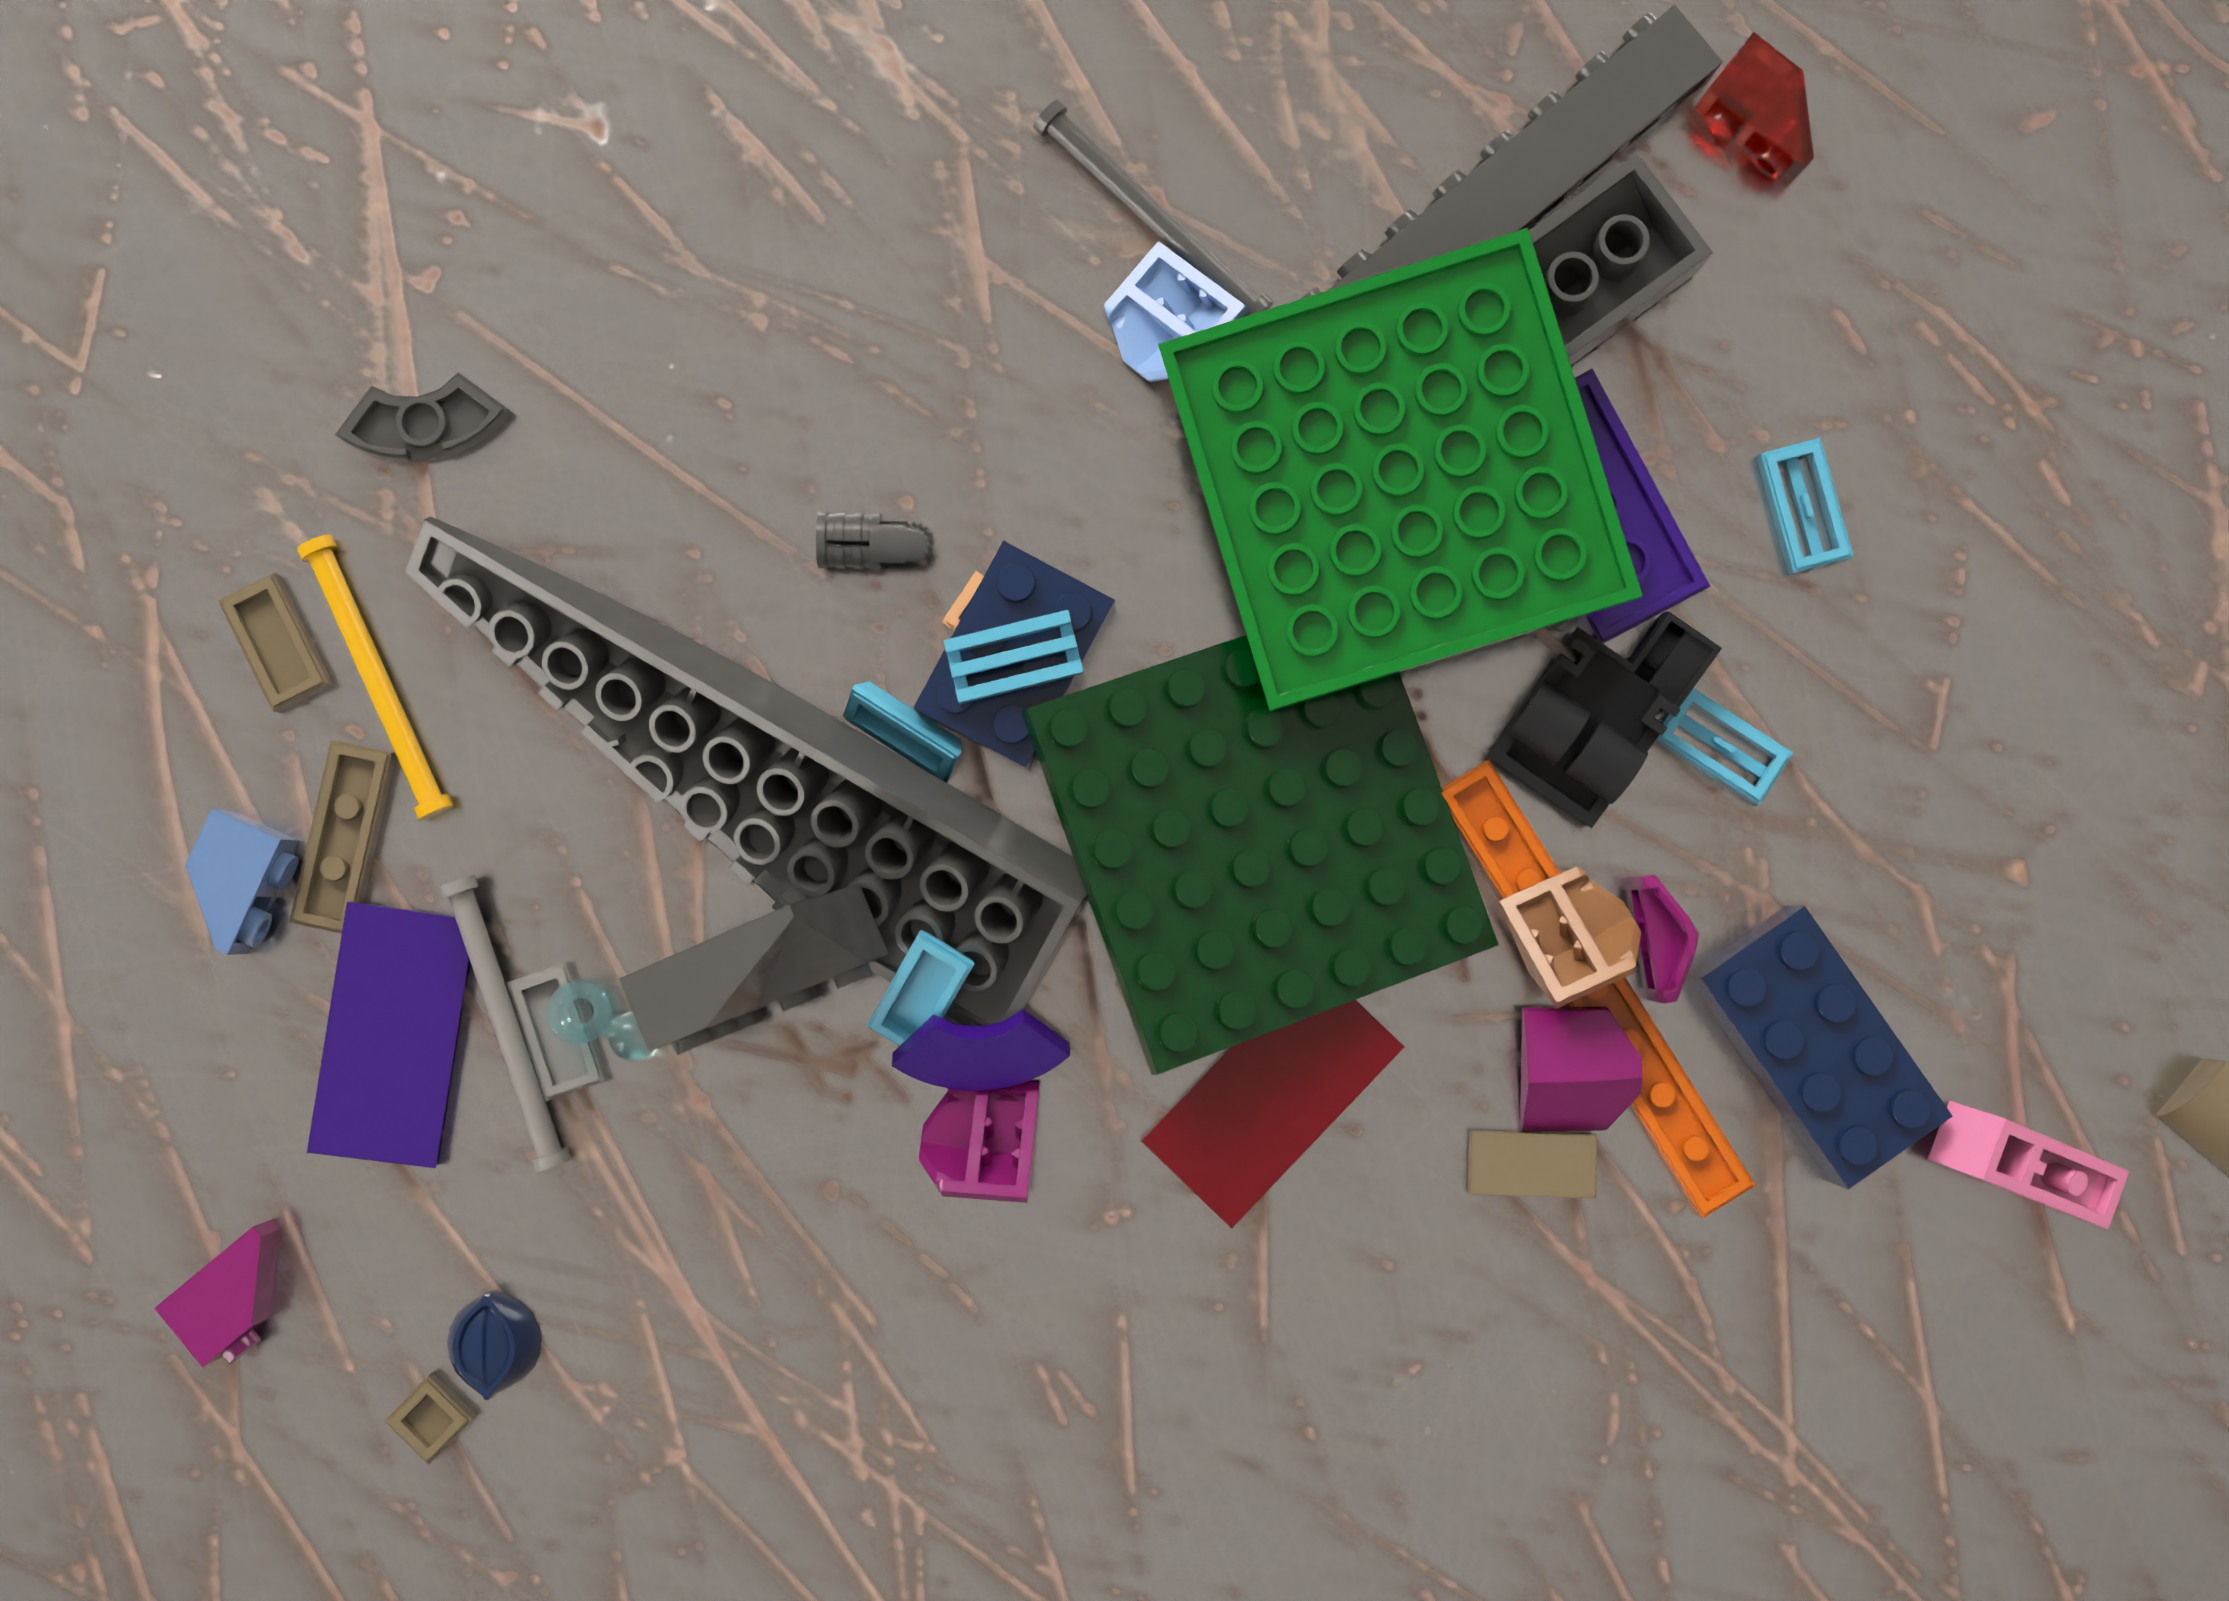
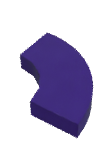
M1023 1009L1003 1022L985 1026L953 1024L933 1014L892 1053V1067L912 1078L934 1086L966 1091L1000 1089L1030 1081L1052 1070L1070 1057V1043Z

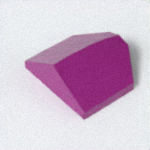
M1656 875L1628 877L1626 879L1632 914L1641 930L1639 955L1647 1000L1659 1003L1676 1002L1695 956L1699 931Z
M1608 1007L1522 1008L1521 1131L1607 1130L1641 1094L1642 1057Z
M1027 1081L1010 1087L978 1091L948 1088L947 1093L923 1124L919 1151V1162L942 1196L1028 1203L1036 1154L1040 1082Z

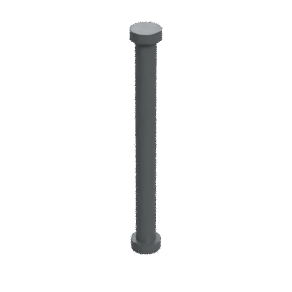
M1058 99L1051 102L1040 113L1033 124V128L1041 136L1050 134L1176 254L1246 305L1249 311L1245 316L1271 308L1274 302L1265 293L1259 297L1076 126L1065 115L1067 108Z

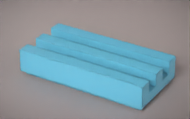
M1821 438L1771 450L1756 456L1788 576L1853 558L1852 548ZM1806 455L1832 547V550L1825 552L1823 551L1812 505L1798 457ZM1778 462H1783L1808 552L1807 557H1803L1778 468Z
M1069 610L943 640L959 704L1084 674ZM1060 628L1062 638L962 661L960 653L962 651ZM1066 652L1068 663L968 686L966 675Z
M1693 688L1679 707L1681 710L1676 717L1668 712L1666 713L1663 724L1667 727V730L1663 735L1658 736L1656 742L1754 806L1760 805L1793 755V752ZM1689 707H1694L1771 757L1772 761L1769 766L1766 767L1687 716L1685 713ZM1678 726L1760 779L1756 786L1673 734L1676 727Z

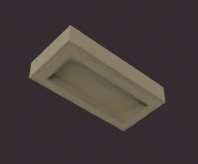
M271 573L218 600L273 712L280 713L334 686L280 575Z
M1469 1130L1467 1193L1470 1195L1596 1199L1597 1135L1592 1133Z

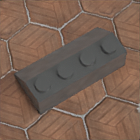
M1637 152L1529 230L1571 365L1698 273L1714 253Z

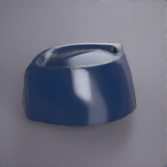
M494 1290L478 1297L456 1314L449 1329L447 1346L449 1359L454 1371L466 1384L482 1395L484 1400H489L499 1392L524 1379L534 1368L540 1355L542 1339L539 1326L532 1312L521 1302L498 1290Z

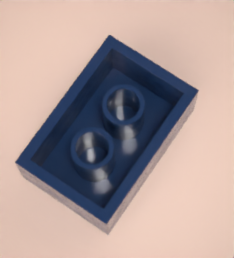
M1003 540L951 638L1069 610L1082 667L1084 668L1115 610V599ZM1060 628L960 653L964 662L1062 638ZM944 649L913 708L923 716L1028 771L1037 754L1021 712L1029 707L1070 694L1079 675L959 704L948 656ZM1064 651L966 675L970 687L1068 663Z

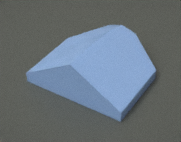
M1159 241L1104 304L1123 362L1149 382L1168 379L1159 350V343L1242 318L1249 311L1246 305Z

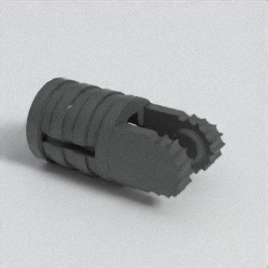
M819 512L816 524L818 568L836 567V569H846V567H854V569H882L883 563H904L906 560L910 563L912 561L918 562L919 558L924 559V554H927L928 548L932 546L930 544L933 540L930 536L932 531H928V526H923L922 522L917 524L915 521L908 523V521L883 520L882 513L847 514L846 512H837L836 514H829V512Z

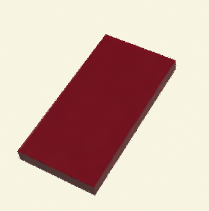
M1353 1000L1229 1047L1146 1133L1141 1142L1232 1229L1405 1046L1357 1000Z

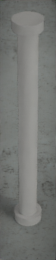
M471 875L438 886L441 898H449L537 1157L532 1159L535 1172H540L566 1163L572 1158L568 1147L561 1148L473 891V888L479 886L475 875Z

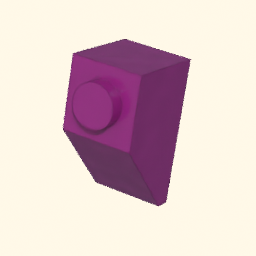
M274 1219L250 1228L154 1308L201 1367L222 1357L231 1364L261 1340L255 1330L269 1320L273 1312L281 1228Z

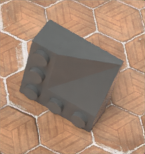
M859 884L789 904L623 976L619 980L648 1051L651 1052L673 1044L676 1054L679 1055L764 1021L760 1009L779 1001L782 1011L785 1012L818 998L814 986L833 978L837 989L871 976L873 973L869 962L888 955V951Z

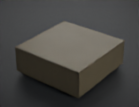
M432 1372L384 1422L429 1465L478 1415L444 1381Z

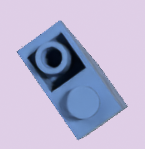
M211 808L185 867L215 949L226 955L248 954L251 947L256 948L263 941L270 928L272 914L267 911L277 890H284L295 874L298 866V857L294 853L300 840L236 811Z

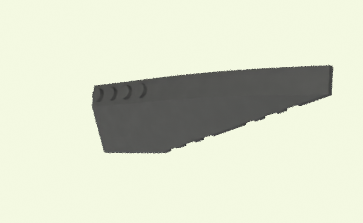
M430 516L424 519L405 573L464 627L473 625L486 636L494 646L491 651L509 668L515 664L541 687L538 694L556 711L561 708L568 711L584 726L580 733L656 802L665 800L684 818L685 823L683 827L697 840L702 842L708 839L733 862L729 869L743 882L749 885L754 881L775 901L771 906L774 910L860 884L888 951V955L869 962L872 972L891 982L920 930H923L969 957L975 963L945 1015L962 1025L985 1026L1003 1022L1022 1009L1025 1010L1088 900L1073 856L780 686L671 628L491 542Z

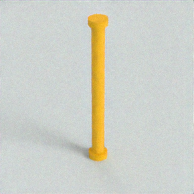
M330 534L310 539L298 546L297 551L303 562H310L417 800L418 805L414 808V812L418 821L437 816L451 809L454 805L449 794L442 795L333 554L337 549L335 540Z

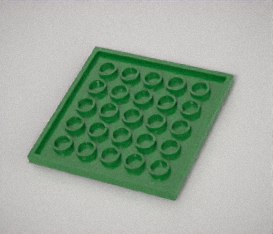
M1528 227L1158 344L1270 712L1643 597Z

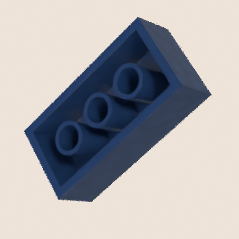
M1805 906L1783 907L1687 974L1686 980L1828 1182L1849 1190L1953 1117Z

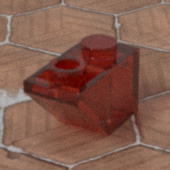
M1753 32L1708 88L1694 109L1703 115L1702 121L1704 125L1714 135L1727 141L1733 139L1752 154V162L1760 171L1775 179L1782 177L1791 184L1814 158L1804 73L1800 67Z

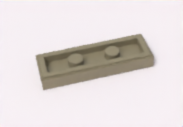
M335 740L330 741L289 923L342 934L347 902L364 903L397 758L395 753Z

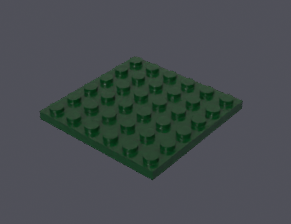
M1247 635L1029 707L1021 712L1151 1075L1164 1073L1499 945L1450 809L1441 794L1443 790L1400 672L1270 712Z

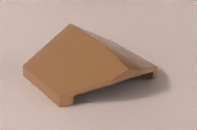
M1573 867L1499 901L1500 909L1529 974L1556 1008L1635 973L1641 939L1639 926L1624 901L1590 880L1587 873L1580 868Z

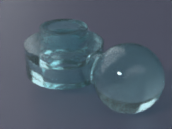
M586 980L570 981L559 987L549 998L546 1006V1021L549 1029L558 1039L569 1044H585L599 1036H603L609 1039L613 1052L627 1061H640L654 1052L648 1051L633 1012L629 1011L620 1016L613 1014L609 997L597 984ZM583 1000L589 1004L591 1017L586 1023H576L570 1018L568 1008L572 1001Z

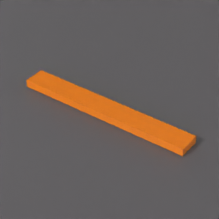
M1489 759L1442 787L1443 792L1441 794L1448 804L1458 833L1500 900L1560 874ZM1626 977L1566 1004L1567 1007L1607 1006L1642 1057L1641 1094L1630 1105V1108L1699 1217L1705 1218L1756 1186Z

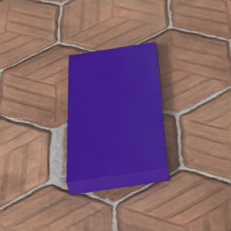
M1592 368L1575 377L1643 595L1638 600L1581 617L1591 636L1604 644L1711 586Z
M351 901L347 902L307 1153L436 1168L469 965V957L455 916Z

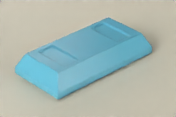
M866 681L854 685L843 714L844 719L920 768L947 783L961 754V739L872 682Z
M920 930L869 1020L867 1027L900 1046L933 1014L944 1018L975 963L969 957L940 939Z

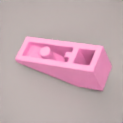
M1949 1100L1947 1109L1953 1117L1940 1125L1928 1160L2096 1226L2109 1229L2130 1171L2005 1118Z

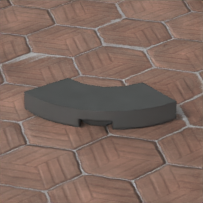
M458 372L440 389L418 397L393 396L371 385L335 433V436L356 449L382 459L398 462H427L448 458L476 446L502 426L513 412Z

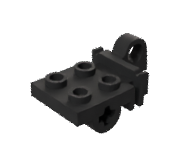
M1669 611L1663 612L1654 621L1636 646L1629 661L1577 626L1567 642L1581 652L1579 657L1573 662L1561 653L1557 656L1488 753V758L1592 829L1609 804H1613L1624 793L1643 766L1650 747L1658 736L1663 735L1667 730V727L1654 717L1656 713L1662 708L1676 717L1681 710L1679 707L1722 649V647Z

